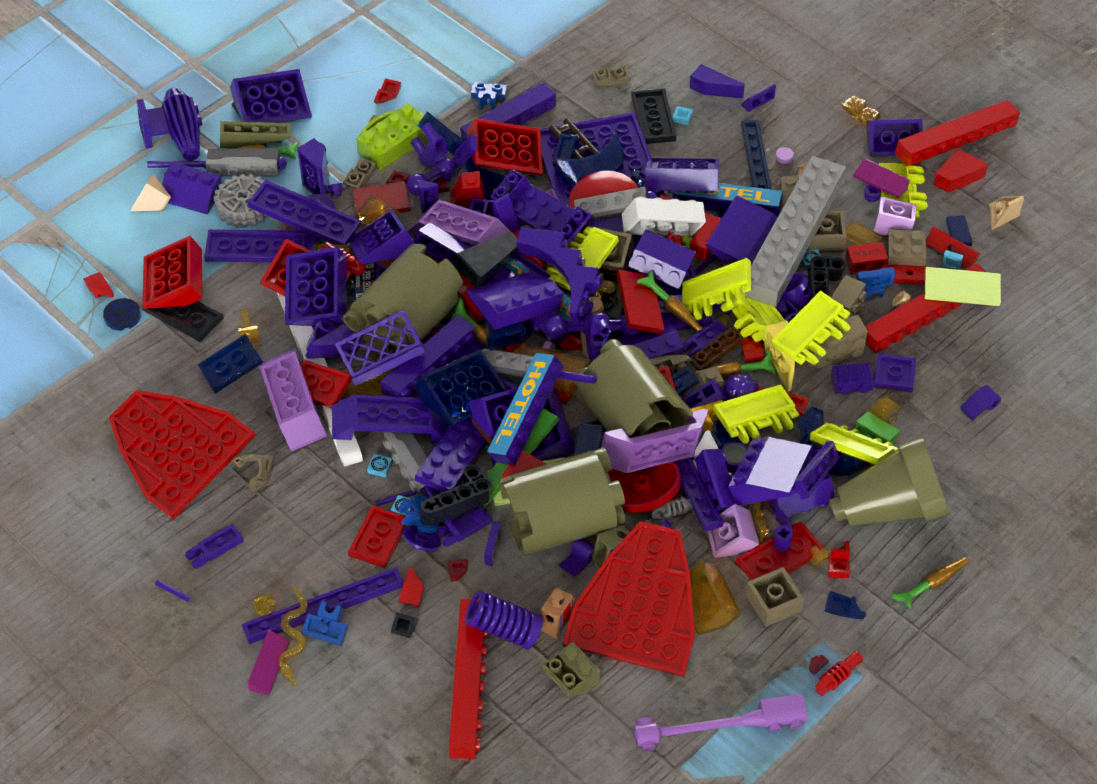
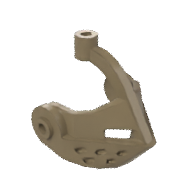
M248 452L238 454L231 461L238 468H241L244 463L249 461L259 463V474L249 481L248 487L250 491H257L264 487L271 477L273 456Z

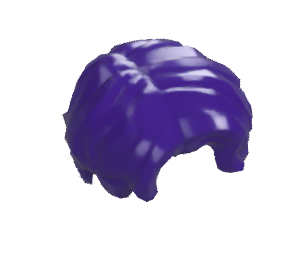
M734 374L726 380L723 391L727 399L731 400L757 392L758 383L747 374Z

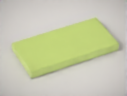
M926 267L924 299L1000 306L1001 274Z

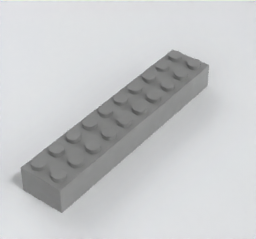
M815 156L811 157L751 265V291L745 292L746 297L774 307L778 305L844 182L846 166Z

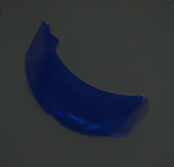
M613 133L610 142L593 155L579 159H555V174L565 185L571 186L595 172H618L622 162H624L625 155L617 133Z
M810 407L798 421L801 435L799 442L811 445L813 450L823 447L822 444L810 440V433L824 425V411L822 409ZM838 451L840 459L828 474L849 476L870 463L854 456L847 457Z

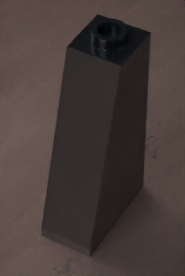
M509 231L458 252L455 267L475 288L483 286L518 256L517 238Z

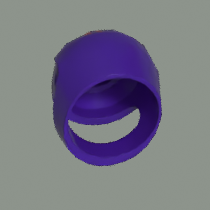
M804 273L794 274L782 295L783 299L788 300L796 309L804 308L812 298L811 287L807 286L808 278ZM803 279L799 286L795 285V281Z

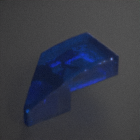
M833 591L828 593L824 612L853 619H864L866 617V613L861 611L856 604L857 600L854 596L850 599V597Z

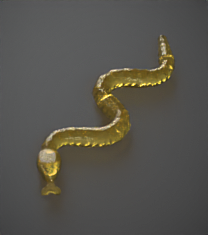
M292 585V588L301 602V606L283 615L281 626L282 630L298 641V645L283 652L278 660L281 673L292 681L291 686H294V683L298 684V681L293 679V672L285 664L287 658L302 653L306 647V639L303 634L289 625L291 619L302 615L307 609V600L296 585Z

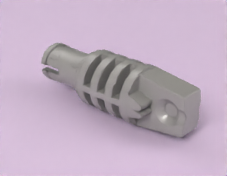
M679 497L671 499L663 506L650 510V516L652 519L670 518L676 515H685L688 511L693 510L688 498Z

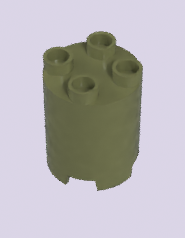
M410 245L351 304L350 309L343 315V321L352 331L358 332L405 309L417 335L423 341L462 299L460 296L458 297L457 293L463 284L462 278L447 258L437 264L434 260L423 254L426 250L425 245ZM403 315L395 318L394 326L404 329L406 321ZM379 326L376 334L387 337L389 327ZM391 329L389 338L400 341L402 331ZM408 333L404 334L402 340L406 344L416 342L413 335ZM367 334L361 335L367 342L366 345H369L372 336ZM374 337L372 347L382 350L385 340ZM387 341L384 351L393 353L397 350L398 344ZM370 350L369 356L375 361L379 360L381 353Z
M616 339L606 342L600 350V355L588 367L577 372L579 374L596 376V383L574 381L579 389L580 397L607 432L622 428L629 438H634L684 426L688 415L690 417L693 415L690 408L640 348L633 345H622Z
M604 447L499 479L501 496L503 499L509 498L514 520L510 521L509 524L518 549H523L524 556L626 524L621 506L625 504L624 494L619 481L611 482L608 471H611V463Z

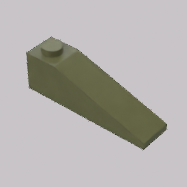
M220 121V148H238L291 139V123Z

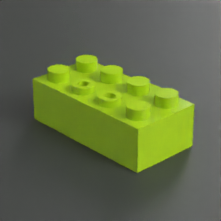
M409 103L400 109L384 113L369 122L356 138L358 153L365 159L375 162L378 166L377 168L381 171L414 149L410 144L413 139L419 137L422 142L427 140L421 128L429 122L432 126V121Z

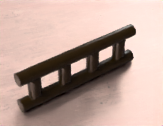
M569 118L564 119L563 123L565 125L556 128L554 125L549 127V131L588 173L593 170L591 166L598 162L602 166L607 164L608 161ZM570 130L574 136L566 139L562 134ZM578 141L584 145L578 149L572 146L573 143ZM590 152L594 157L585 160L582 154Z

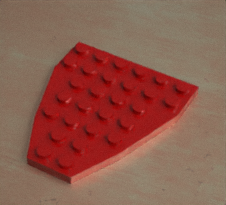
M136 390L109 416L120 452L144 496L172 520L256 436L254 431L227 411L173 395Z
M640 521L608 555L573 605L562 643L563 647L574 642L583 652L685 677L695 639L690 571L680 530Z

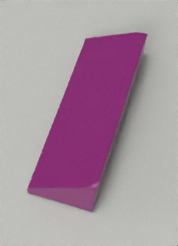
M867 159L861 162L853 174V177L897 198L908 190V178Z
M268 630L248 680L249 691L270 695L290 640Z

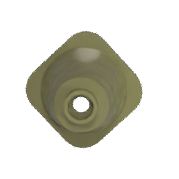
M923 437L899 444V451L838 487L839 496L829 499L837 522L848 519L850 526L925 518L926 522L949 515L950 512Z

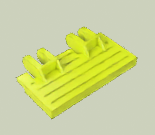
M879 163L880 166L909 179L908 190L899 198L882 190L881 197L916 205L915 218H919V211L926 210L928 207L927 202H925L927 199L926 193L917 192L916 184H922L925 181L923 167L914 166V164L907 167L904 163Z
M587 226L583 234L578 233L574 238L577 242L572 241L568 244V248L581 250L582 257L585 258V266L599 269L619 242L618 236L601 229ZM549 267L547 271L550 275L549 279L553 280L557 286L571 291L564 276L557 269Z
M745 258L682 282L683 305L690 313L693 312L696 320L702 319V308L706 316H711L713 304L724 301L725 293L726 303L729 308L735 306V295L738 303L744 304L745 292L751 291V261Z
M819 291L771 340V344L800 365L805 361L816 365L819 362L817 357L808 350L810 349L815 354L823 357L826 351L820 345L830 335L837 340L843 337L841 331L833 325L847 332L850 329V325L844 320L850 316V312L844 309L843 305L822 291Z
M726 293L725 300L717 303L722 304L720 308L723 312L732 309L733 314L738 319L734 326L737 330L743 328L740 332L743 338L752 335L755 342L765 340L766 326L785 321L774 306L746 296L745 303L739 304L735 295V306L733 308H729L726 303Z
M781 384L715 404L713 407V411L731 438L738 436L743 444L749 442L748 434L752 439L760 438L757 429L771 426L779 434L783 432L782 423L785 429L788 431L792 430L793 422L791 419L799 417V413L795 409L796 405Z
M825 423L810 433L811 441L822 445L828 441H833L838 451L875 465L896 453L899 449L894 447L889 441L883 444L882 439L878 437L872 440L870 437L859 434V430L853 429L848 431V426L845 425L838 427V425L832 423Z

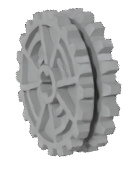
M241 174L240 177L232 176L231 180H224L225 183L218 186L219 190H215L214 196L217 215L220 216L221 221H226L229 226L234 224L237 228L240 225L247 228L250 224L255 226L256 222L262 223L264 217L268 218L269 216L248 207L249 200L265 180L262 181L259 176L254 178L252 174H249V176Z

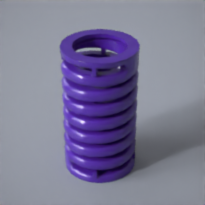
M478 590L474 594L465 616L466 625L476 627L480 631L484 630L485 633H491L492 636H498L499 639H505L507 642H513L514 645L520 644L526 650H529L535 644L543 623L541 614H535L533 611H528V609L514 605L512 602L492 596L490 593L485 594L483 590Z

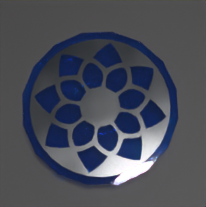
M116 299L105 307L103 318L106 325L113 330L122 331L128 327L130 329L141 318L140 307L132 299Z

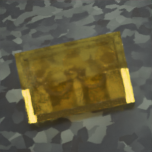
M702 561L690 571L694 628L698 635L727 627L742 615L718 565Z

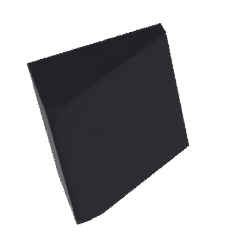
M396 613L390 633L411 638L418 618Z

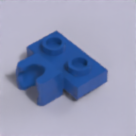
M473 83L471 98L478 99L479 109L488 104L493 110L496 107V100H505L507 85Z
M891 267L857 273L856 280L866 283L865 292L867 294L865 299L869 300L871 295L878 293L879 298H882L885 291L884 286L893 285L895 271Z
M414 495L411 500L406 499L400 504L398 511L406 514L405 518L401 521L403 525L414 526L417 524L418 532L435 534L439 529L438 523L426 526L420 521L421 503L428 499V496Z
M322 601L317 613L318 616L307 615L301 634L342 646L348 629L347 624L340 623L344 610L341 606L337 605L332 613H328L329 606L326 602Z

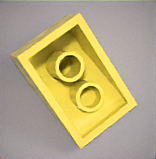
M785 320L766 326L763 351L766 355L768 352H771L770 362L789 392L792 389L795 360L771 344V340L788 324V321Z

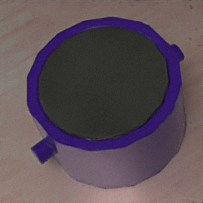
M729 442L721 450L722 454H725L727 457L728 465L726 466L728 472H731L732 475L735 474L748 449L740 442Z

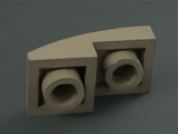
M626 65L609 70V67L606 66L592 71L596 85L608 86L631 81Z
M361 157L356 167L350 169L343 184L354 189L362 188L378 167L377 164Z
M666 355L650 359L657 369L668 365L672 376L689 370L690 357L687 355Z

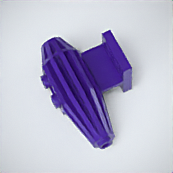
M175 87L166 91L162 107L146 110L144 100H136L139 126L146 149L153 148L152 136L169 134L185 160L193 161L199 157L202 118L197 115L199 114L198 105L194 104L192 97L187 96L180 88Z

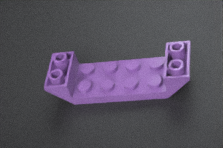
M438 200L422 214L408 230V233L417 236L419 229L431 223L458 240L475 246L510 230L498 218Z
M297 348L262 362L260 365L278 424L292 452L327 436L323 421L317 414L300 365L302 360Z
M705 408L693 411V415L691 417L688 416L687 423L684 426L634 438H629L622 428L605 432L601 448L604 447L606 449L611 468L624 473L693 457L701 437L708 410Z

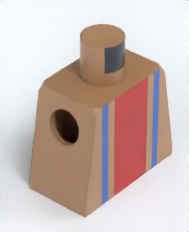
M559 588L554 589L541 609L543 617L541 631L557 639L570 619L573 605L575 604L573 595Z

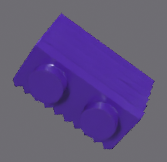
M869 362L832 366L831 381L834 393L846 395L850 392L866 393L873 390L874 378Z

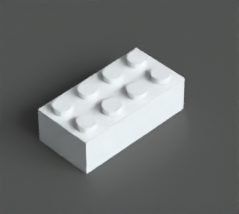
M636 197L622 213L624 233L643 235L645 229L654 233H660L661 236H668V232H674L675 235L692 237L706 222L703 202H696L695 200L679 201V199L663 200L662 198L647 199L645 197Z

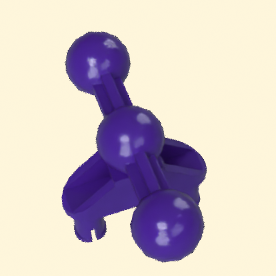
M430 122L421 128L429 140V145L426 147L419 137L410 142L419 155L418 160L421 164L430 168L434 167L432 171L425 175L417 173L408 178V191L416 196H419L417 180L434 182L439 178L447 180L455 175L456 168L459 167L456 166V157L452 159L447 158L449 154L446 141L442 135L437 134ZM472 157L466 163L474 164Z
M555 314L549 316L544 323L546 334L555 339L561 338L566 332L583 331L586 335L587 354L591 362L600 355V350L608 342V336L611 331L619 330L623 335L629 337L640 332V330L627 328L625 314L619 319L609 320L607 314H588L583 320H580L579 324L566 321L561 315Z

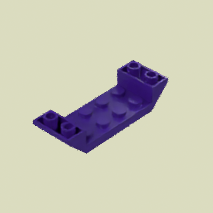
M513 169L490 196L495 201L508 193L518 220L534 229L564 232L568 244L572 242L592 217L589 212L577 206L576 209H573L533 186L524 175Z
M352 395L332 405L331 408L332 439L352 440L353 431L428 433L430 443H438L449 428L448 411L432 398Z

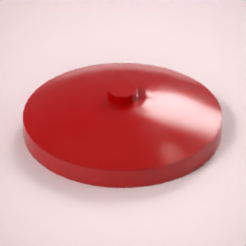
M615 171L595 172L582 178L573 187L569 197V206L575 208L574 200L638 187L631 178Z
M674 462L629 473L612 468L611 471H608L611 482L618 480L625 498V504L621 505L624 512H645L663 506L674 498L681 486L680 471Z

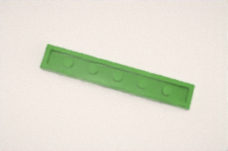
M543 408L523 451L531 454L557 424L559 418ZM496 463L486 475L492 485L490 501L482 505L483 508H486L500 491L499 479H501L509 464Z

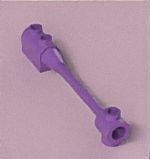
M803 694L762 699L759 702L758 710L742 714L738 717L660 728L656 722H653L651 717L640 718L635 721L634 736L637 747L642 746L643 751H651L655 749V744H659L663 736L737 725L769 727L770 732L782 730L781 725L790 724L791 729H798L803 727L802 722L807 721V713Z

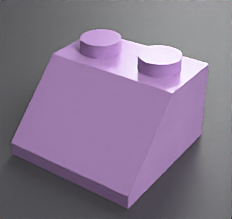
M881 197L874 232L885 236L888 235L889 229L912 230L915 222L916 205Z
M737 504L720 513L723 527L707 531L713 557L715 558L741 555L759 545L751 511Z

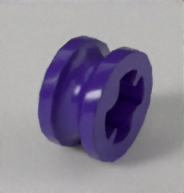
M868 185L865 188L864 198L869 202H876L880 199L881 190Z

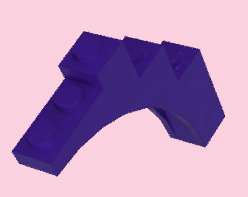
M521 227L517 239L519 253L546 261L564 276L571 288V304L569 309L571 322L579 324L581 317L585 315V303L589 301L590 293L596 294L598 287H601L602 276H600L598 268L585 266V258L582 257L581 250L568 248V240H566L564 232Z

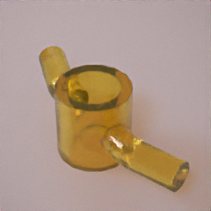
M242 309L240 312L243 327L238 328L241 345H247L250 358L255 359L257 358L255 343H260L257 324L251 325L248 309Z

